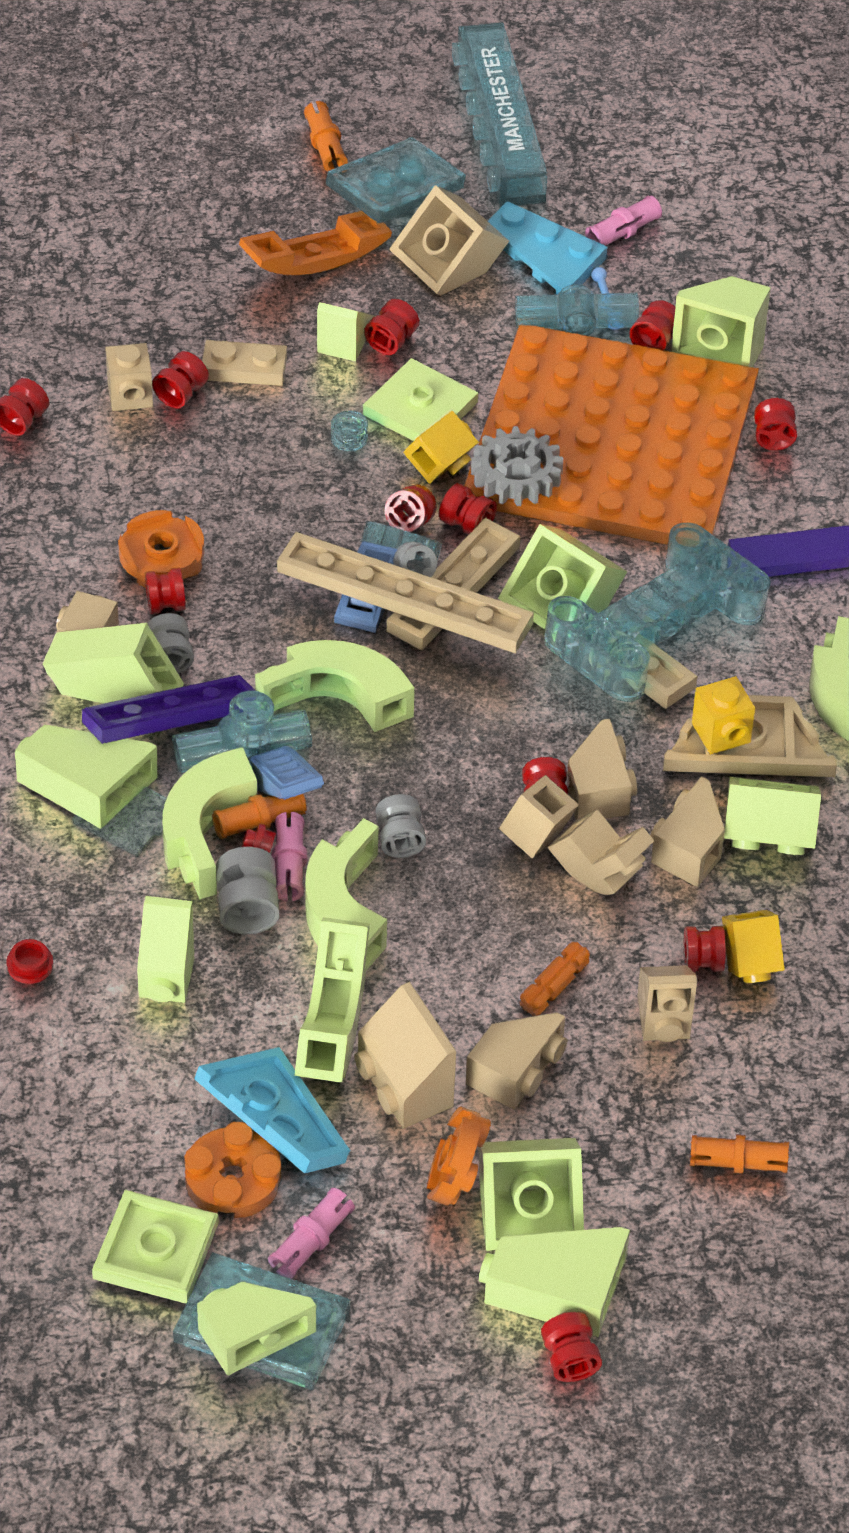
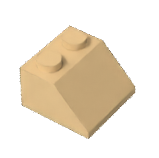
M435 185L389 250L436 294L442 296L487 273L509 240L463 198Z
M410 982L405 983L395 991L359 1030L358 1052L354 1054L355 1063L361 1076L365 1080L371 1079L377 1088V1096L383 1110L388 1115L393 1113L403 1129L454 1107L456 1068L455 1048Z

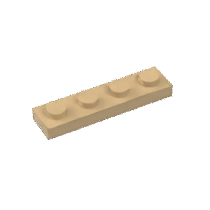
M484 518L436 568L431 578L477 593L520 548V535ZM396 612L387 619L386 632L420 650H423L442 630V628Z

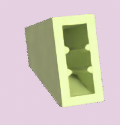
M147 623L57 632L42 664L62 695L103 704L175 689L184 685V682Z
M44 724L33 735L24 738L15 749L16 774L19 783L100 829L158 778L157 746L150 742L126 738L102 744L91 732Z
M614 1227L501 1236L495 1254L486 1253L480 1269L479 1282L486 1283L484 1303L546 1322L559 1314L567 1312L584 1313L589 1318L593 1336L599 1337L627 1258L630 1230Z

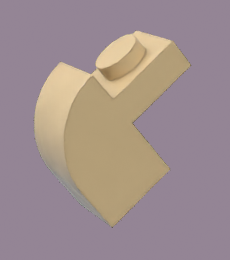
M597 809L573 822L547 848L574 879L596 893L610 895L616 893L643 866L642 863L646 858L642 855V852L654 842V839L644 827L620 838Z

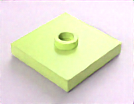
M411 358L363 404V415L414 441L452 410L461 420L478 403V392Z
M124 1190L93 1266V1279L188 1304L218 1227V1214Z

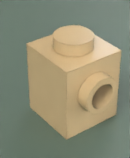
M147 343L105 347L107 383L112 411L153 407L152 373Z
M76 591L69 606H63L59 612L56 624L57 632L119 626L118 602L106 599L103 596Z
M545 775L520 795L499 829L531 858H534L558 837L579 804Z

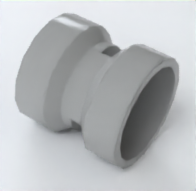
M172 613L153 617L147 623L177 673L186 671L194 661L193 648L189 642L187 621L184 617Z
M398 794L386 797L380 801L375 809L377 824L382 829L380 832V842L384 853L390 857L406 858L416 855L423 850L426 845V835L424 827L420 823L422 814L418 800L410 795Z

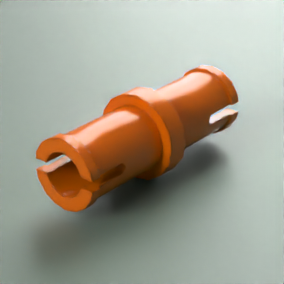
M316 101L319 113L316 114L311 102L304 109V116L311 129V143L319 151L325 171L330 173L336 172L332 160H336L339 171H341L348 163L340 143L341 132L338 126L332 122L327 104L323 101Z
M260 794L250 796L246 803L213 811L212 821L218 837L225 839L227 836L247 831V829H257L259 823L266 824L267 830L271 827V823L275 822L276 817L284 812H287V819L291 818V812L298 813L301 816L305 815L307 805L304 794L285 800L271 795L262 797Z
M736 1134V1139L692 1135L690 1166L734 1168V1173L743 1174L744 1169L788 1173L789 1142L746 1140V1135Z

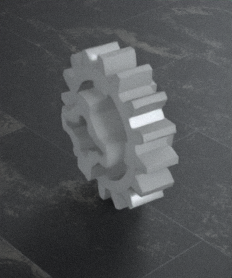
M513 426L512 433L506 434L501 428L496 429V438L484 435L482 437V445L474 446V453L471 458V475L475 476L474 485L476 487L484 486V496L486 497L498 494L500 504H504L508 498L514 499L516 506H521L525 498L536 504L538 503L540 493L550 497L552 496V488L559 487L561 484L563 457L559 456L560 447L559 445L549 446L550 436L544 435L539 439L536 438L535 429L533 428L529 429L526 434L520 433L518 426Z

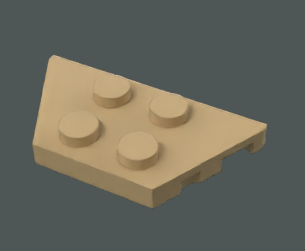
M748 695L755 706L751 743L711 755L692 725V717L687 719L680 730L679 739L671 750L668 749L664 754L663 771L835 777L837 760L833 755H826L819 744V734L813 725L803 718L802 709L795 699L790 696Z

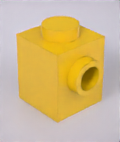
M452 410L419 435L403 453L425 480L431 484L447 470L454 476L471 461L468 453L479 442L473 436L468 424L460 420Z
M737 676L697 687L695 689L692 725L709 754H715L751 743L755 706Z
M760 910L722 916L729 972L738 977H743L745 983H756L770 980L771 972L785 970L777 914L769 910Z

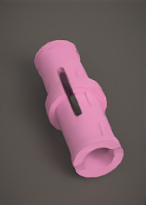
M646 196L643 200L627 208L619 207L613 210L610 217L587 227L585 235L587 238L605 246L621 237L625 239L630 238L636 234L638 228L661 218V205L654 196Z
M287 812L279 814L275 820L276 846L272 849V857L275 860L278 899L282 901H288V886L292 887V901L299 900L304 895L303 867L307 864V849L303 846L305 820L303 816L295 812H291V827H287Z
M331 1188L324 1199L308 1216L300 1217L293 1224V1233L268 1257V1262L272 1268L278 1263L282 1264L276 1271L279 1275L286 1279H292L299 1268L316 1250L321 1251L330 1243L329 1235L355 1209L351 1199L347 1200L344 1205L341 1203L347 1196L344 1192L337 1188Z

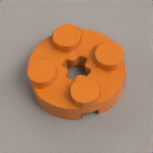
M155 510L140 514L128 522L127 531L122 536L120 534L118 540L119 558L123 568L130 575L137 578V583L146 588L145 572L148 571L166 574L171 568L180 567L184 580L198 575L202 570V560L205 554L204 535L200 526L187 516H185V521L179 518H173L172 511ZM162 544L165 548L169 549L155 550V545Z
M462 1106L456 1109L447 1124L456 1129L453 1135L450 1134L447 1140L440 1139L427 1180V1189L432 1190L427 1195V1198L446 1206L450 1204L455 1205L461 1191L469 1192L478 1172V1164L472 1163L476 1148H481L485 1143L491 1126L489 1119L481 1117L480 1113Z
M232 1122L225 1128L213 1130L200 1137L186 1151L184 1156L186 1190L191 1200L202 1210L217 1214L218 1211L234 1213V1218H245L257 1214L268 1207L278 1193L281 1180L279 1152L257 1132L252 1131V1128L244 1122ZM229 1166H238L242 1170V1177L236 1178L232 1174L224 1177L222 1174L225 1172L224 1168Z

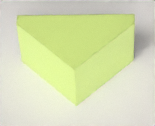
M319 302L317 309V352L356 361L366 341L364 328L375 315Z

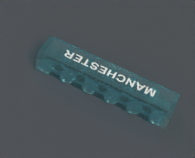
M504 23L459 26L458 42L452 43V58L454 66L460 65L461 90H467L465 97L467 114L474 115L472 121L475 141L481 140V164L489 168L487 169L489 192L496 193L499 207H502L507 201L517 206L546 203L547 170Z

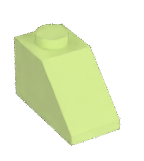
M145 896L137 967L139 998H148L157 1002L173 1001L185 1003L195 959L192 901Z
M240 1282L227 1289L220 1288L214 1290L203 1301L197 1303L198 1331L227 1376L316 1332V1304L311 1297Z

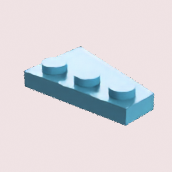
M508 201L488 220L493 227L509 240L503 250L515 261H523L533 269L532 276L540 283L548 282L555 288L556 296L563 303H566L591 276L593 269L599 267L607 259V246Z
M280 1047L198 1067L194 1079L304 1174L346 1162L350 1149L300 1076H294L295 1069Z

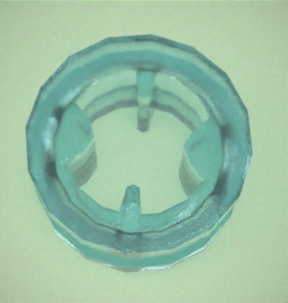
M352 410L337 413L331 420V442L336 448L343 451L361 449L368 441V420L363 414Z

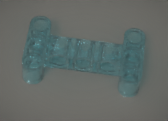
M680 523L670 530L665 560L666 572L599 613L576 597L560 596L554 598L548 606L544 642L549 650L611 697L624 702L635 701L644 695L650 662L647 647L652 644L657 646L714 609L719 610L738 624L754 625L761 622L765 615L771 581L764 571L701 526L693 523Z

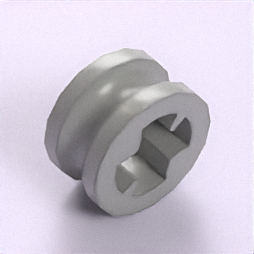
M414 541L406 542L397 549L393 559L394 565L414 572V569L408 567L407 563L408 560H413L418 555L423 558V563L416 565L415 572L428 577L433 576L437 567V558L432 549Z

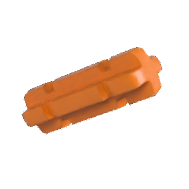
M578 942L569 943L561 952L562 956L556 957L534 980L536 985H529L520 995L521 1008L524 1011H528L532 1016L540 1015L549 1006L547 1000L553 1001L576 977L574 973H580L589 964L590 952L586 947H582Z

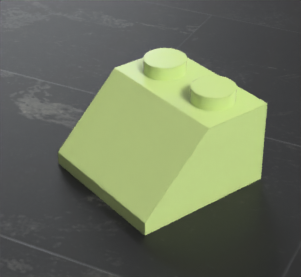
M730 276L680 290L676 298L671 352L753 367L764 346L771 287Z
M539 524L498 599L534 612V623L563 642H569L607 609L627 571L562 529Z
M730 776L724 839H732V847L749 850H759L760 843L777 844V852L793 855H804L805 848L815 849L821 802L819 786Z
M576 1138L485 1142L481 1148L478 1147L480 1197L486 1251L496 1250L501 1236L584 1230L581 1147Z

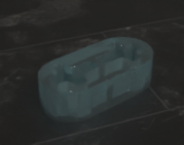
M366 521L360 540L361 543L366 541L398 549L406 542H419L432 549L437 560L443 545L436 540L371 521ZM415 556L414 560L423 562L422 557Z

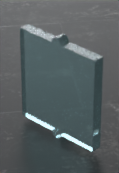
M145 786L101 829L77 814L72 818V823L138 857L156 835H163V809L167 797Z

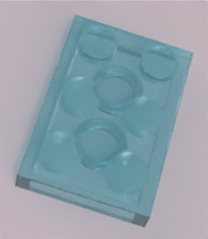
M411 137L328 171L326 185L380 224L420 207L435 185L451 193L464 188L466 175L418 140Z
M212 1252L173 1330V1342L214 1356L198 1331L197 1303L203 1301L208 1294L220 1288L227 1289L240 1282H246L311 1297L316 1304V1332L247 1366V1368L313 1390L350 1312L351 1299Z

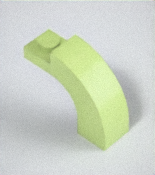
M838 616L835 634L826 632L824 646L814 645L809 689L812 702L820 717L834 732L849 741V618Z
M317 640L295 644L287 647L286 663L271 666L255 674V690L261 695L260 711L263 715L307 698L327 696L342 699L355 706L374 732L414 717V687L406 675L384 655L355 643Z
M243 747L211 756L194 765L178 779L169 792L164 804L162 825L164 857L167 868L170 870L180 867L185 883L193 882L199 899L217 895L216 865L204 838L206 832L213 826V811L246 803L250 796L257 795V779Z
M363 818L351 832L346 831L340 837L336 846L323 839L316 846L306 870L305 906L309 931L317 945L319 943L320 926L323 917L370 924L365 963L367 971L387 948V919L358 903L348 892L354 881L378 855L379 826Z
M325 917L321 920L313 989L305 1022L300 1028L294 1076L342 1082L346 1076L352 1056L367 969L365 963L370 924Z

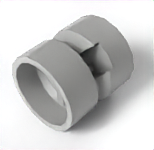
M238 847L221 855L216 862L221 924L233 933L244 935L257 934L274 926L279 919V903L276 889L275 860L272 855L256 847Z

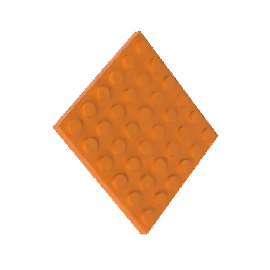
M520 323L478 445H482V437L484 435L496 438V429L499 428L506 434L512 433L513 426H518L522 434H526L529 429L533 428L535 429L536 438L539 439L544 435L550 436L549 446L559 445V456L563 457V474L561 475L560 486L552 488V496L547 497L540 493L538 503L533 504L528 498L523 499L521 506H516L514 499L508 498L504 504H500L498 494L488 498L496 502L498 512L709 553L756 387L759 368ZM470 467L465 486L472 490L473 495L477 497L484 496V486L476 487L474 485L475 476L471 475Z

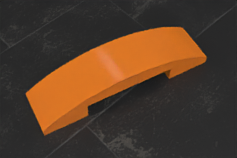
M371 209L338 216L336 227L332 230L284 241L274 231L242 237L240 238L239 245L261 268L269 272L283 275H306L334 269L366 255L390 239L392 230Z

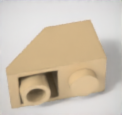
M610 719L601 720L568 760L566 786L568 788V795L579 804L574 812L576 820L597 809L605 819L629 815L631 796L637 795L635 773L633 769L627 770L624 763L626 761V748L623 737L621 735L615 736Z
M701 776L690 791L684 789L675 802L673 812L667 819H659L650 834L654 839L651 863L696 887L702 883L721 859L725 832L708 779Z
M687 965L640 967L637 998L643 1041L660 1040L672 1042L678 1039H690L697 979L696 974Z
M556 1012L491 1024L467 1056L465 1085L515 1110L525 1095L531 1097L536 1092L547 1065L550 1062L556 1064L562 1057L568 1039L564 1037L565 1016Z

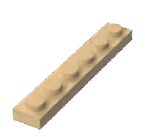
M295 532L277 560V572L515 654L533 625L534 612Z

